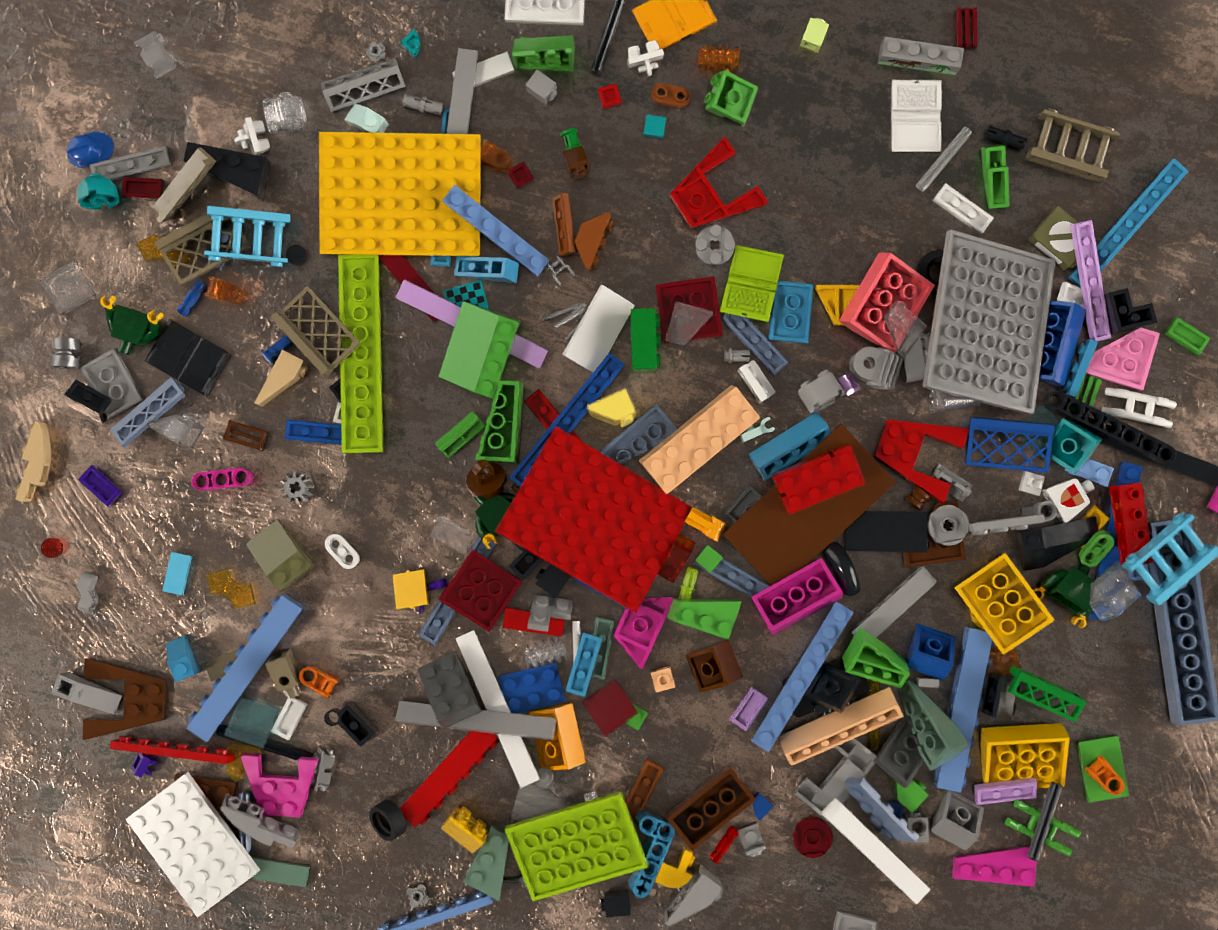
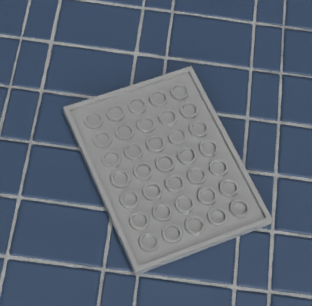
M948 230L945 238L923 388L1028 415L1034 414L1056 260L958 231Z

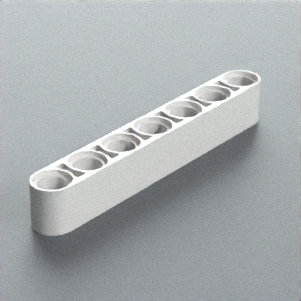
M836 798L821 812L916 904L931 890Z

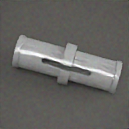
M407 94L403 98V107L420 110L421 113L430 112L441 116L443 114V102H436L427 99V97L420 98Z

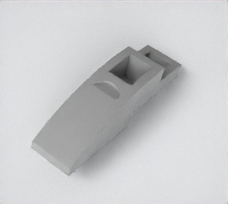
M225 795L221 811L242 832L270 847L273 841L292 848L294 847L299 829L276 821L271 817L263 816L264 808L256 804L248 803L235 796Z

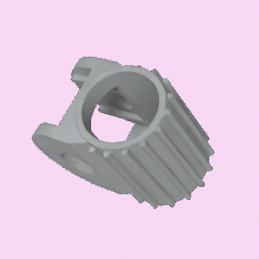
M865 347L853 355L849 363V369L854 378L866 383L867 387L893 391L904 359L882 347H878V349ZM864 360L870 362L871 369H867L864 366Z

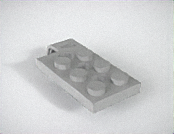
M1040 501L1032 507L1021 508L1022 516L969 523L968 532L971 535L988 534V530L990 532L1008 531V527H1010V530L1028 529V524L1053 520L1057 515V507L1053 502ZM1043 506L1048 509V514L1045 517L1044 514H1041Z

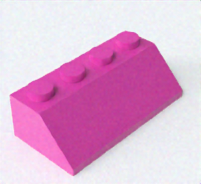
M820 558L751 598L773 637L843 598V592L823 559Z

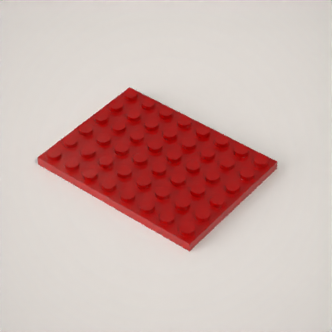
M555 426L495 532L636 613L682 530L692 507L673 495L666 494L658 486Z

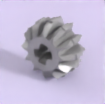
M294 471L293 476L287 473L288 481L281 479V483L285 484V487H279L280 491H285L282 494V498L289 497L288 503L291 504L295 500L296 505H300L301 500L308 502L306 495L313 496L309 489H313L314 485H308L312 478L308 477L305 479V472L299 475L298 471ZM294 484H300L298 486L301 487L300 491L294 492V490H296L293 489Z

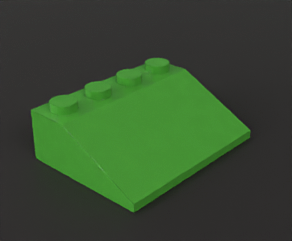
M463 301L438 377L475 393L494 398L520 320Z

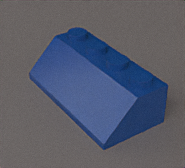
M1050 300L1039 382L1066 386L1086 309L1076 303Z

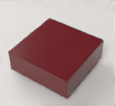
M524 161L507 170L516 189L534 180Z

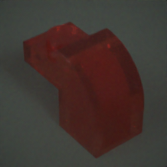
M678 533L662 563L658 575L674 583L691 555L696 542Z

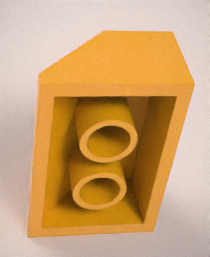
M572 703L554 705L528 712L530 716L556 719L553 740L534 738L541 768L566 770L586 763Z

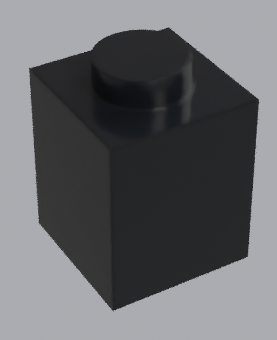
M629 890L604 892V899H601V909L606 911V918L631 915Z

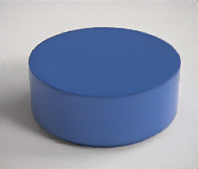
M895 800L886 802V804H889L894 809L893 814L898 820L901 819L904 815L903 806Z

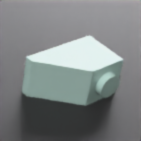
M354 104L345 118L346 122L364 133H384L389 126L384 117L358 104Z

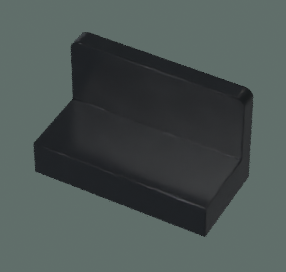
M75 380L64 394L68 406L99 423L104 421L102 414L112 402L111 398L78 380Z

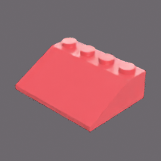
M878 253L839 322L876 345L896 353L935 285L892 253Z

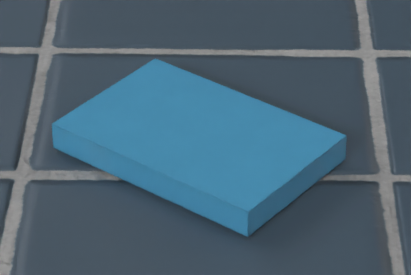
M778 281L771 310L768 340L801 344L809 343L814 284Z

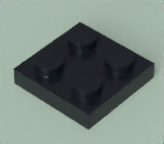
M823 663L804 694L805 699L842 714L860 683V677Z

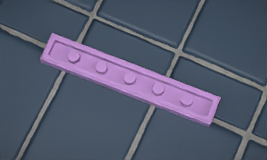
M1092 220L1073 223L1070 226L1084 309H1086L1085 315L1089 339L1095 341L1111 338L1093 223Z

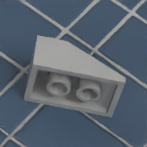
M700 864L693 873L691 880L684 885L665 911V923L671 926L710 906L713 901L717 902L723 893L721 891L723 888L720 879Z

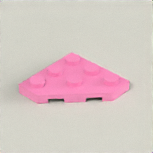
M1138 328L1094 351L1085 374L1143 391L1160 333Z

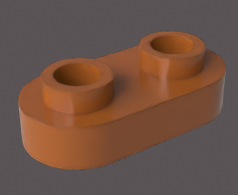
M659 83L653 87L651 92L653 102L658 105L683 109L690 103V92L684 87ZM663 90L665 94L660 96L658 91ZM677 95H684V99H678Z

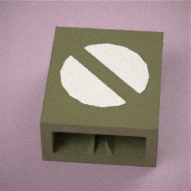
M1057 206L1027 240L1048 258L1056 260L1055 264L1063 271L1069 267L1073 268L1077 264L1070 224L1078 222Z

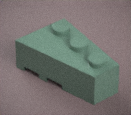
M493 822L485 842L480 847L463 880L464 883L498 901L501 896L509 848V840L504 827Z

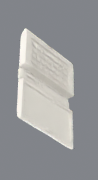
M892 80V152H941V80Z

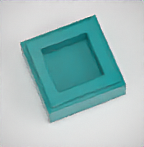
M647 115L643 136L663 139L666 117Z

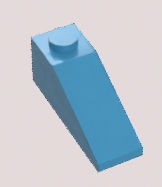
M457 256L454 276L517 283L519 263L508 258Z

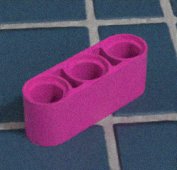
M245 468L199 472L193 475L191 484L194 489L201 491L246 487L253 483L254 474L251 470ZM245 472L247 479L242 483L239 480V475ZM222 474H225L227 478L224 485H221L219 482ZM204 476L207 483L204 487H201L199 480Z

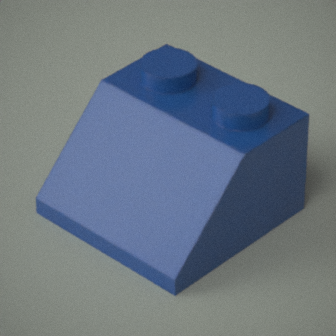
M917 624L907 651L906 662L908 668L944 681L953 667L956 637Z

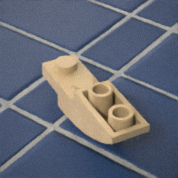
M35 421L29 429L30 436L22 448L23 455L21 459L29 462L23 469L22 482L16 489L17 496L15 500L21 502H31L36 486H45L51 461V442L47 424L44 422Z

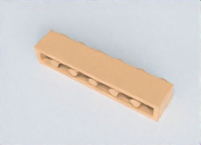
M889 687L845 707L842 714L834 711L801 727L778 736L785 756L790 765L793 766L902 718L903 714Z

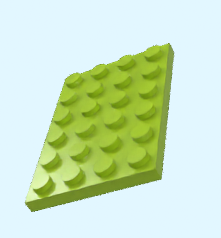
M621 791L505 826L506 835L532 901L648 868V862Z

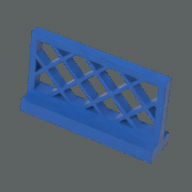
M970 416L966 465L1048 473L1055 425ZM974 430H983L988 437L978 444L973 438ZM986 431H994V432L989 435ZM997 432H1003L1008 439L998 446L992 439V436ZM1007 433H1015V434H1013V435L1010 437ZM1018 434H1024L1029 441L1019 448L1012 439ZM1039 436H1047V445L1039 449L1033 441ZM990 439L997 448L987 455L980 446ZM1011 441L1017 450L1010 456H1007L1001 447ZM974 442L976 446L972 449V443ZM1032 443L1038 452L1028 459L1021 450ZM979 448L985 457L979 462L971 461V453ZM1000 450L1006 459L1001 463H994L989 457ZM1018 452L1026 459L1020 466L1014 465L1010 460ZM1041 454L1045 459L1044 468L1035 467L1031 460Z

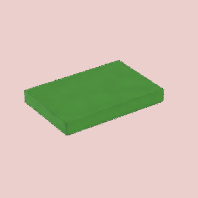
M1112 735L1077 741L1087 802L1129 796L1119 736ZM1099 755L1111 765L1113 770L1123 780L1125 787L1119 795H1113L1104 791L1084 770L1086 766L1092 765ZM1114 779L1109 782V789L1115 787L1116 782Z

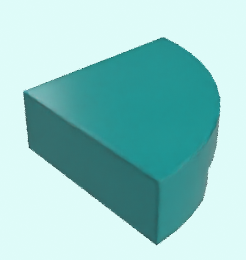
M415 29L400 42L414 58L418 55L421 46L420 38Z

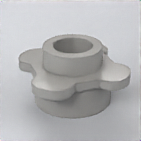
M419 884L414 888L410 887L407 889L406 894L410 898L411 907H417L421 903H428L429 897L427 896L425 885Z

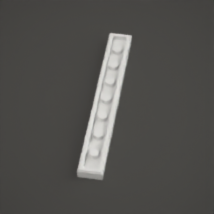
M475 630L456 638L486 710L511 713ZM497 734L520 787L522 788L539 780V775L522 737Z

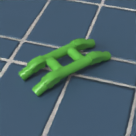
M1015 800L1014 807L1032 816L1027 826L1011 818L1005 820V825L1033 838L1041 811L1025 802ZM1053 817L1044 844L1070 857L1073 850L1054 840L1053 837L1057 829H1060L1079 839L1082 831Z

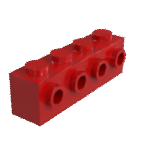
M1142 482L1109 486L1121 565L1126 562V558L1129 555L1136 553L1150 541L1151 531L1147 523L1148 511L1144 503L1145 491L1142 487ZM1150 556L1142 565L1153 563V558Z

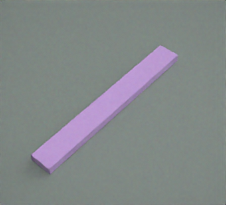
M403 280L396 295L397 299L455 327L461 309L460 306L407 280ZM516 334L510 354L540 368L549 350Z

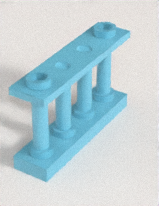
M207 206V216H210L211 220H213L211 251L204 252V256L208 257V260L221 261V258L268 262L273 267H282L283 264H287L288 259L281 258L283 227H285V224L289 225L290 214ZM223 218L232 219V222H234L232 253L219 252L221 221H223ZM244 220L252 221V224H254L252 255L240 254L241 230ZM265 222L273 223L275 227L273 257L261 256L262 225H265Z
M1180 513L1176 515L1167 527L1139 551L1129 555L1126 558V562L1121 565L1124 569L1136 570L1151 588L1150 593L1146 595L1151 603L1157 605L1164 603L1218 556V546L1203 544L1189 526V523L1195 518L1192 514ZM1180 530L1186 534L1197 548V553L1191 558L1185 554L1173 538ZM1165 543L1168 544L1182 562L1176 571L1171 569L1157 551ZM1150 556L1166 575V579L1160 584H1157L1142 565Z

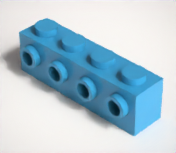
M815 412L749 453V456L755 468L767 480L772 477L771 474L785 469L807 455L831 431L828 424Z

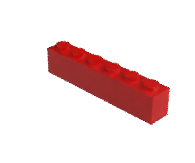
M470 731L400 807L405 819L415 828L419 823L423 826L431 817L428 813L433 808L437 810L444 803L442 798L446 794L451 795L458 787L456 783L460 778L464 781L472 772L470 770L471 766L474 763L478 765L486 757L483 753L488 748L492 750L499 743L497 740L498 735Z

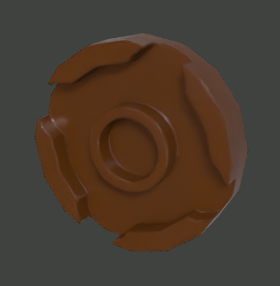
M485 459L477 461L466 477L469 492L474 497L484 496L485 499L495 497L501 493L505 482H507L503 468L499 464L488 462Z

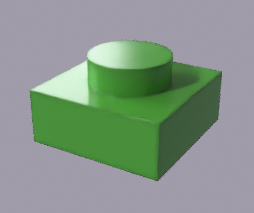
M633 704L638 714L628 720L626 724L639 730L648 712Z

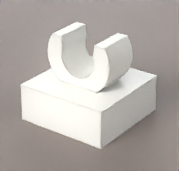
M1024 471L1018 491L1040 496L1045 477Z

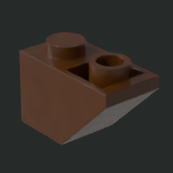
M582 146L563 151V158L570 179H581L587 176L586 174L589 173V162Z

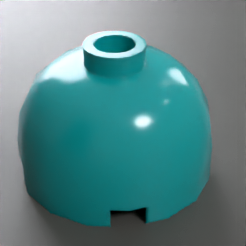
M94 173L89 175L77 187L78 203L80 202L82 208L101 210L103 205H108V208H112L119 203V194L115 183L101 174Z

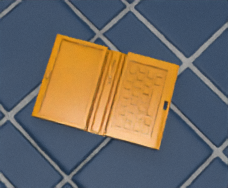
M650 0L632 10L648 42L656 40L660 49H664L680 41L681 38L689 34L692 35L718 21L707 0L705 2L704 0Z

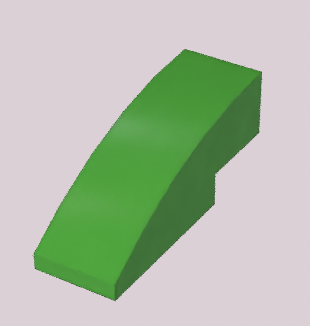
M1005 145L981 147L982 169L988 208L1009 207L1008 166H1006Z

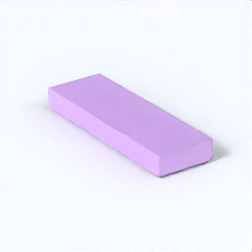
M1035 777L974 785L976 805L1037 798V781Z

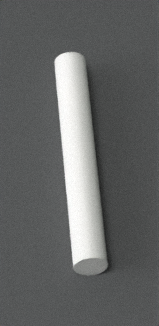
M572 621L573 663L581 640L580 621Z

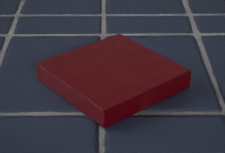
M613 680L582 703L605 737L638 714L616 680Z

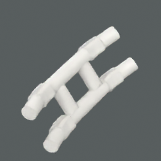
M1106 387L1105 395L1127 399L1125 410L1102 407V412L1112 417L1140 421L1165 428L1172 427V421L1153 416L1155 405L1174 409L1177 405L1175 401L1129 390ZM1135 400L1147 403L1145 414L1133 412Z

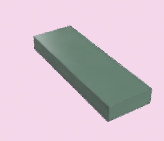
M597 616L595 618L592 635L601 637L602 641L591 678L605 680L615 620Z
M251 856L260 871L250 879L299 887L307 886L309 865Z

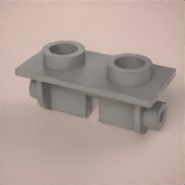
M938 464L931 475L933 478L951 484L948 493L961 502L972 492V484L941 464Z
M318 747L317 753L315 752L313 758H319L318 765L315 767L313 781L310 784V787L315 792H317L318 787V790L326 791L330 785L332 773L325 772V768L333 769L334 750L326 749V752Z

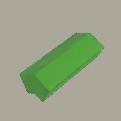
M472 411L435 444L449 458L486 426L475 412Z

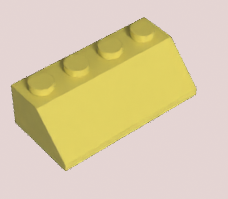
M626 389L587 406L591 417L614 426L621 425L622 428L632 424L636 414Z

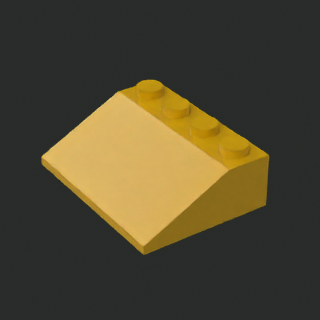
M1002 553L954 587L1003 655L1054 621V618L1006 553Z
M1063 724L981 728L980 748L983 784L1035 777L1037 789L1049 788L1051 782L1059 783L1062 787H1065L1070 737Z

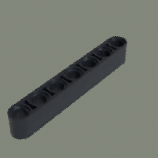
M1061 391L1050 392L1043 398V405L1046 409L1155 463H1170L1176 458V450L1171 445ZM1052 396H1055L1058 399V404L1056 406L1053 405L1051 402ZM1070 405H1074L1076 408L1074 415L1069 410ZM1089 413L1092 414L1094 417V422L1092 424L1088 421L1087 418ZM1107 423L1112 425L1111 432L1106 430ZM1126 431L1130 434L1129 441H1126L1124 438ZM1144 440L1148 443L1147 450H1144L1142 447ZM1162 449L1166 452L1165 459L1160 454Z

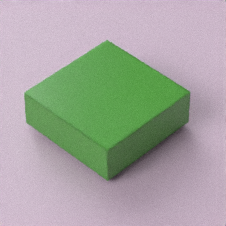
M707 545L695 561L711 573L723 557Z

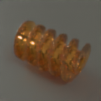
M704 44L702 49L699 48L698 69H701L702 65L705 64V68L708 70L712 64L714 70H717L718 65H720L722 71L725 70L726 66L729 67L730 72H732L734 66H736L738 71L739 47L736 46L732 52L731 46H728L726 51H724L723 45H720L718 50H716L715 44H712L710 50H708L707 44Z

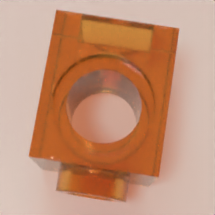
M995 646V650L990 651L999 675L1011 674L1009 670L1012 665L1022 669L1015 647L1007 652L1009 661L1005 664L1002 663L1003 654L997 646Z

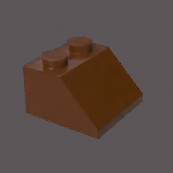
M729 640L711 644L686 655L700 693L728 686L743 678Z

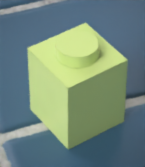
M810 18L800 46L818 53L829 24L820 18Z

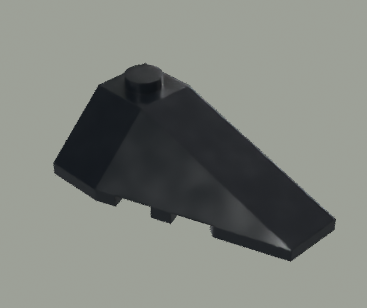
M1096 517L1016 531L1023 571L1043 568L1085 545L1099 531Z

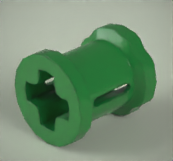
M577 128L567 129L560 133L566 145L565 151L582 146L577 137Z

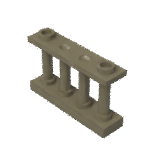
M1044 109L1037 118L1045 121L1038 145L1032 147L1027 152L1025 160L1099 183L1107 179L1109 170L1103 169L1104 167L1102 166L1109 141H1115L1120 137L1121 133L1115 131L1112 127H1100L1058 114V111L1054 109ZM1052 123L1064 127L1057 151L1054 153L1046 151L1047 149L1045 148ZM1071 129L1083 133L1076 157L1073 159L1065 157L1066 155L1064 154ZM1090 135L1102 138L1095 163L1092 165L1084 163L1085 161L1083 160Z

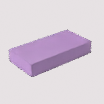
M751 686L729 720L747 731L769 698Z

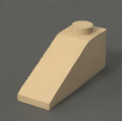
M282 350L255 404L263 407L296 383L300 377L303 378L308 369L306 367L307 362Z

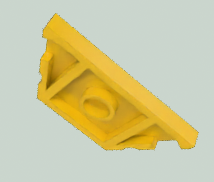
M859 285L815 286L834 326H845L839 322V319Z

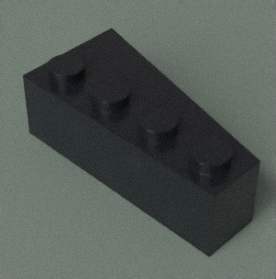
M187 142L183 160L185 163L201 147L216 161L206 175L264 201L271 162L266 157Z

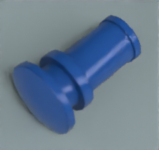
M283 335L275 344L268 346L265 352L262 349L260 351L263 357L270 364L274 365L273 360L278 359L281 351H285L293 344Z

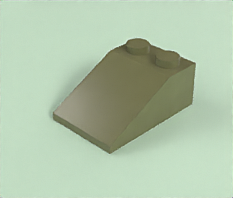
M278 519L246 544L267 578L279 592L285 591L315 566Z

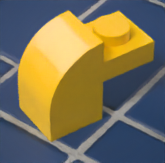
M684 846L677 864L664 859L655 882L669 888H679L687 884L693 876L692 870L687 869V867L691 868L695 857L692 855L693 851L689 847Z

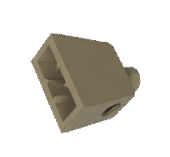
M291 648L272 654L265 665L277 691L285 690L289 699L300 695L297 687L300 681V672Z

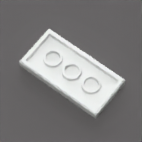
M506 0L505 22L584 25L585 0Z
M600 285L562 355L593 373L608 355L628 319L631 309L635 305L604 285Z

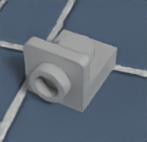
M754 822L737 828L746 855L755 857L762 854V851L766 848L757 823Z

